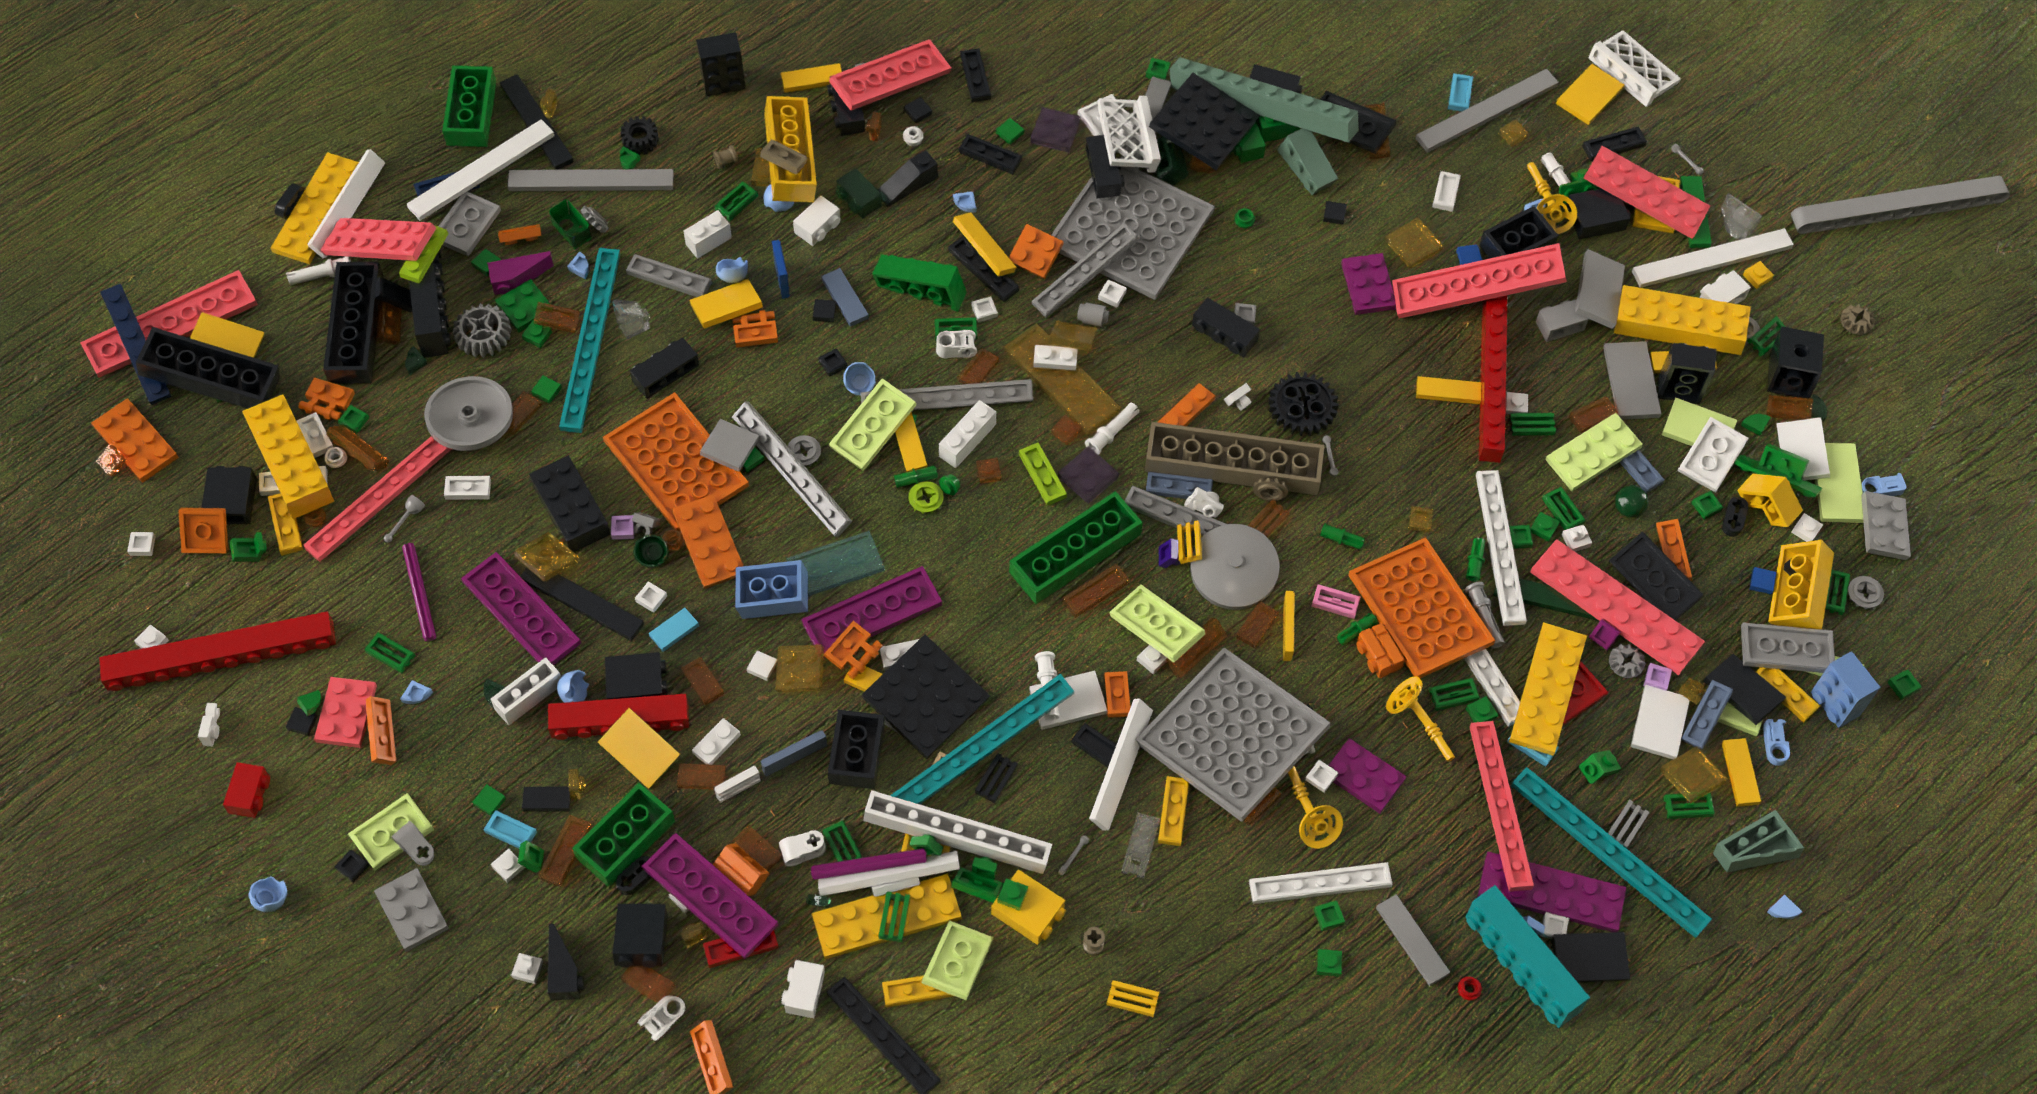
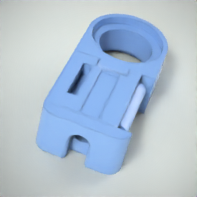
M1901 473L1882 478L1880 476L1868 477L1861 484L1863 493L1867 491L1865 485L1870 484L1876 488L1874 493L1889 496L1902 495L1907 488Z
M1767 719L1763 724L1766 756L1771 764L1780 766L1790 756L1789 741H1785L1783 729L1786 721L1778 719L1777 722H1773V719ZM1772 750H1781L1784 753V758L1778 759L1774 757Z

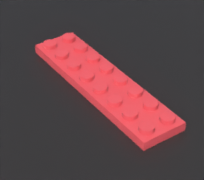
M1558 243L1392 280L1397 315L1400 319L1567 282L1561 248Z
M237 270L143 313L136 318L146 339L152 327L189 337L196 326L201 312L226 320L258 304L242 274ZM116 326L80 342L98 378L132 363Z
M1557 539L1531 568V574L1557 590L1599 621L1604 619L1621 632L1619 635L1665 667L1672 669L1678 676L1705 643L1702 638Z

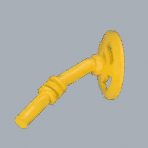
M1529 163L1527 168L1536 182L1535 187L1540 196L1544 197L1536 209L1541 215L1543 214L1545 220L1557 234L1568 231L1577 219V208L1574 202L1565 195H1552L1549 184L1546 180H1543L1535 163ZM1563 201L1567 202L1570 205L1571 212H1568V208L1563 203ZM1560 205L1565 209V212H1562ZM1546 214H1550L1551 220L1547 217ZM1564 218L1569 220L1565 225L1556 228V223L1561 222Z
M1419 677L1406 679L1389 696L1386 704L1387 711L1391 714H1396L1406 708H1411L1426 727L1425 732L1428 733L1427 735L1430 737V740L1436 743L1447 762L1453 760L1455 756L1443 739V733L1437 727V723L1432 722L1417 701L1423 685L1422 680Z
M1294 765L1288 772V775L1293 784L1292 790H1295L1294 795H1297L1296 799L1300 800L1306 812L1299 828L1300 837L1311 848L1327 847L1341 834L1343 828L1342 815L1336 808L1329 805L1313 807L1308 798L1309 792H1306L1307 787H1304L1305 783L1301 782ZM1324 810L1323 813H1319V814L1316 813V812H1318V811ZM1332 814H1333L1334 817H1335V826H1334V827H1332L1333 821H1332V818H1331V816H1330V815H1332ZM1305 824H1306V830H1307V832H1308V836L1305 835V830H1304V829H1305ZM1326 832L1329 834L1326 838L1315 841V836L1323 835Z

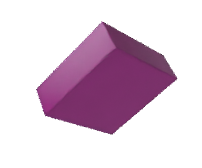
M1601 619L1589 638L1604 649L1609 650L1621 632L1604 619Z

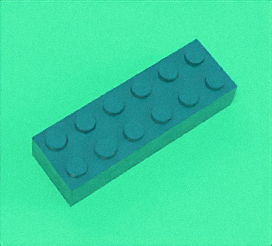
M1496 885L1473 900L1465 916L1468 925L1474 931L1477 930L1482 936V941L1486 947L1493 949L1498 955L1497 958L1501 965L1505 968L1508 967L1513 973L1516 983L1528 991L1531 1001L1543 1009L1547 1020L1551 1024H1555L1559 1029L1578 1015L1589 1000V995Z

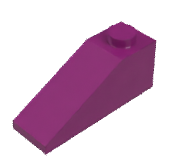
M551 252L489 262L488 269L494 295L506 294L552 268L554 265Z

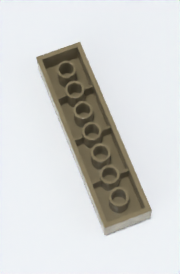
M1151 422L1145 472L1213 479L1215 482L1254 487V482L1259 481L1260 478H1277L1278 481L1285 482L1289 492L1318 495L1324 445Z

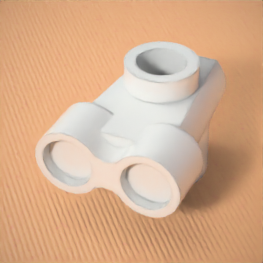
M1199 487L1186 499L1184 504L1190 510L1200 511L1208 518H1216L1224 507L1219 502L1217 493L1206 492Z

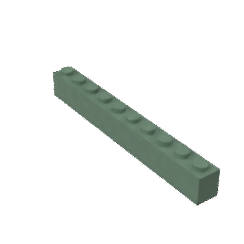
M1181 57L1170 68L1171 88L1178 90L1188 77L1195 73L1261 116L1348 143L1358 132V111Z

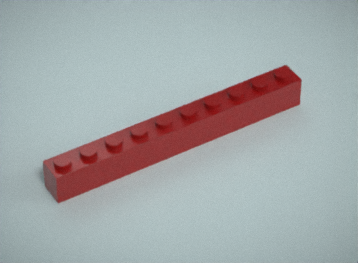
M1508 295L1482 301L1480 380L1482 385L1479 422V461L1500 463L1505 451Z
M326 611L99 657L101 682L107 691H119L125 687L143 686L149 682H164L174 677H188L194 673L212 672L215 669L224 667L233 668L238 666V664L257 663L263 659H277L288 654H302L308 650L326 649L329 646L336 645L333 620L329 612Z

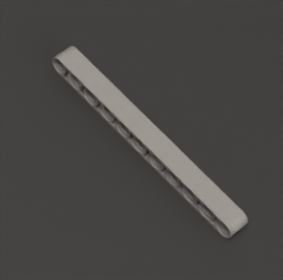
M1993 176L1802 206L1793 210L1791 217L1799 234L1996 204L2008 199L2010 193L2001 176Z

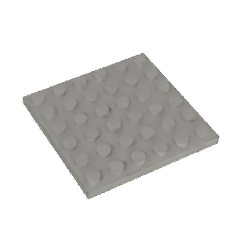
M1123 167L1119 170V174L1124 176L1125 186L1121 187V196L1096 199L1091 177L1051 234L1064 242L1059 253L1078 262L1125 222L1139 236V239L1100 273L1155 300L1214 212L1215 206L1140 170L1136 172Z
M1223 648L1135 740L1141 748L1242 822L1330 728V722L1233 653Z

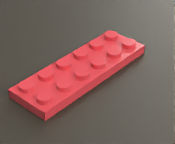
M929 39L830 76L829 82L850 111L946 75L950 73L951 66Z
M1601 146L1584 176L1585 180L1691 239L1695 236L1710 208V205L1604 146Z
M340 218L320 250L325 255L417 261L436 227L430 222Z

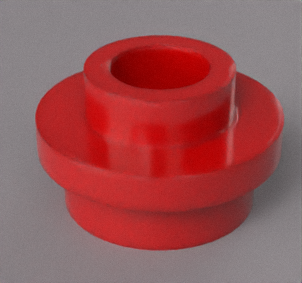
M1464 977L1460 980L1457 988L1459 995L1468 1001L1476 1000L1482 992L1481 983L1474 977ZM1466 986L1472 987V988H1473V992H1472V993L1467 992L1466 989H1465V987H1466Z

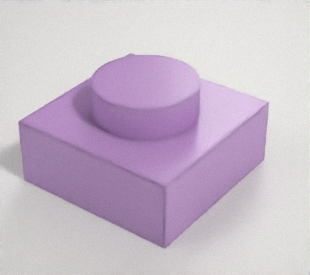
M633 515L612 516V540L634 539L635 522L632 521Z
M1650 663L1643 686L1649 685L1667 691L1672 669Z

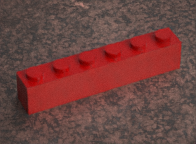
M686 694L548 704V730L551 738L565 740L568 737L576 736L580 738H589L592 735L604 736L627 709L630 708L655 732L669 729L681 731L684 728H689V703Z

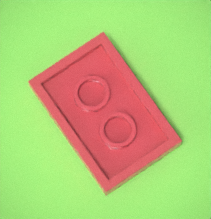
M330 677L314 737L315 742L361 748L368 723L365 700L370 696H375L376 683Z

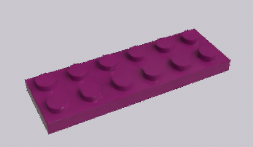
M497 552L461 578L462 583L538 663L546 657L552 665H555L581 644V640Z
M921 566L801 620L820 659L825 658L824 653L853 620L869 632L872 637L942 606V600L924 567Z
M677 833L642 865L643 870L744 959L778 926V922Z
M1487 851L1477 897L1496 885L1513 907L1540 914L1548 912L1569 918L1571 922L1609 932H1618L1626 887L1528 862L1534 884L1533 889L1509 892L1500 854Z

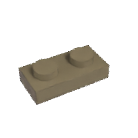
M772 139L761 150L760 157L796 175L807 163V156Z

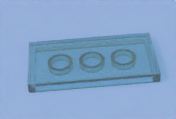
M870 531L786 558V562L802 560L808 571V596L885 571Z

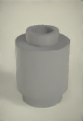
M1087 302L1085 304L1080 303L1077 320L1082 321L1084 324L1100 327L1103 326V323L1108 322L1109 311H1106V306Z

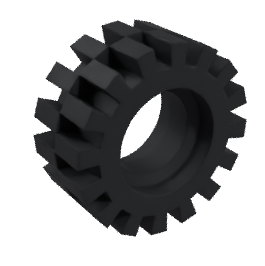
M635 116L636 120H633L631 117L629 118V123L625 121L624 126H621L620 133L623 146L633 152L636 151L639 155H641V152H644V155L648 154L647 150L652 152L653 147L656 148L657 142H659L655 122H652L650 118L646 121L645 116H642V119H639V116ZM638 132L647 133V136L641 139L632 137Z

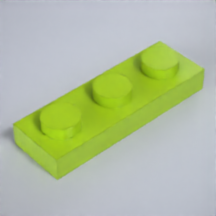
M435 226L436 230L417 261H405L399 271L401 278L420 284L448 236L447 229Z
M1035 443L1019 450V456L1046 505L1049 506L1067 498V493L1040 444Z

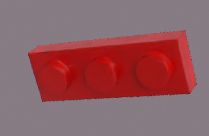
M774 930L748 957L779 948ZM722 938L703 943L709 968L744 959Z

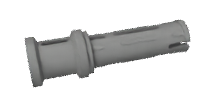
M1475 582L1467 586L1465 592L1469 594L1473 608L1495 639V643L1491 648H1499L1505 642L1491 612V600L1487 598L1484 592V583Z

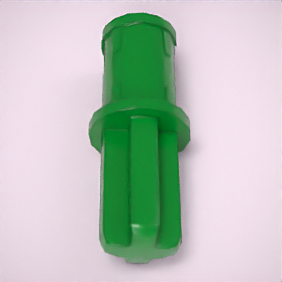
M934 465L917 470L912 468V471L894 475L897 488L915 483L918 484L919 482L938 477L937 469Z
M1324 523L1320 537L1338 542V545L1343 543L1361 549L1365 542L1363 537L1346 532L1345 528L1342 530Z
M1483 538L1473 539L1471 555L1467 557L1469 563L1465 578L1469 581L1477 582L1480 580L1481 567L1485 562L1483 558L1485 539Z
M1369 613L1359 621L1351 622L1350 627L1338 634L1337 640L1339 643L1346 645L1358 637L1360 632L1378 625L1376 616L1373 613Z

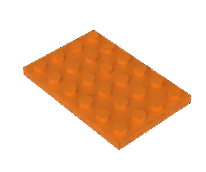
M675 392L603 436L606 445L676 532H679L680 529L673 515L672 508L714 494L718 505H721L749 487V482L740 471L738 472L700 455V450L710 434Z
M1426 537L1349 571L1348 576L1372 613L1376 616L1378 622L1384 624L1414 677L1422 678L1494 645L1495 639Z

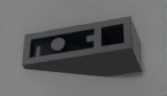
M925 150L909 159L876 191V194L889 207L938 178V163Z
M549 924L547 993L551 1001L580 999V991H584V976H580L555 925Z

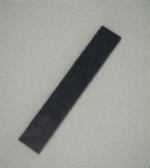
M518 74L499 82L500 87L527 128L542 119L554 132V137L540 145V148L554 169L559 170L573 163V157Z
M533 560L520 576L531 587L630 641H633L644 625V621Z
M845 976L826 991L828 997L918 1094H928L941 1083V1079Z

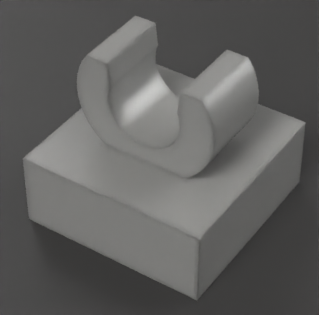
M634 512L632 521L637 522L634 527V533H640L641 527L644 526L646 528L645 536L651 535L653 532L652 528L659 527L661 519L642 512Z

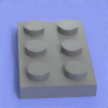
M469 192L462 194L438 226L447 229L448 236L442 245L469 256L500 213V206Z
M1865 491L1861 497L1866 553L1907 560L1911 557L1906 499Z
M417 868L374 890L405 952L449 929Z

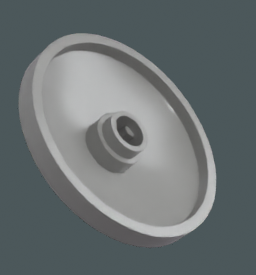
M469 376L454 379L439 387L429 398L424 416L430 435L439 444L454 450L470 451L486 447L496 442L506 433L512 422L513 407L509 394L500 384L484 377Z
M1227 524L1218 526L1201 537L1202 560L1191 562L1190 572L1196 589L1206 600L1221 608L1241 610L1261 603L1270 595L1279 575V558L1275 547L1263 533L1246 525ZM1195 548L1193 550V556L1196 555Z

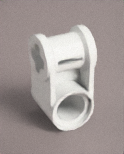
M963 330L939 333L936 342L937 355L941 358L974 357L977 354V348L974 345L975 332Z
M816 830L797 836H790L779 842L786 866H795L804 861L818 858L826 850L824 837ZM816 841L818 846L813 847L812 842Z
M665 996L639 1019L638 1024L640 1026L643 1025L652 1034L651 1038L656 1041L683 1015L685 1004L679 997ZM674 1000L677 1008L675 1012L670 1014L667 1011V1005L670 1001Z

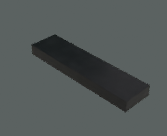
M964 235L948 247V251L1003 302H1006L1019 292L1020 287L1007 275L997 276Z

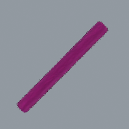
M413 543L404 544L402 549L423 638L426 642L436 639V634L416 549Z
M922 848L813 865L811 867V875L813 879H821L924 863L927 861V853Z

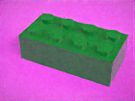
M452 66L442 129L446 146H488L496 89V78L492 66Z
M638 783L572 848L575 858L610 888L616 882L619 874L638 859L675 822L673 811L642 784Z

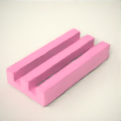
M1318 584L1311 607L1354 619L1361 597ZM1320 593H1323V594H1326V595L1333 596V598L1326 597V596L1319 595V594H1320ZM1340 599L1354 602V604L1341 601Z

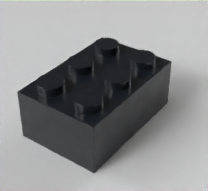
M737 33L697 39L701 76L706 97L746 89Z
M1533 206L1483 231L1479 246L1490 259L1556 244L1559 235L1536 207Z
M1673 343L1658 376V399L1674 401L1675 398L1689 403L1700 404L1715 373L1716 349L1706 346H1691L1685 343Z
M838 710L828 768L829 784L875 789L885 728L884 715Z

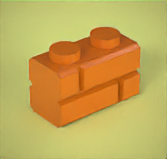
M1383 623L1359 633L1356 642L1357 649L1360 654H1365L1370 671L1372 673L1375 672L1378 678L1387 676L1403 667L1405 659Z
M736 843L726 845L720 856L713 863L715 868L748 896L755 895L762 886V883L770 875L764 867Z

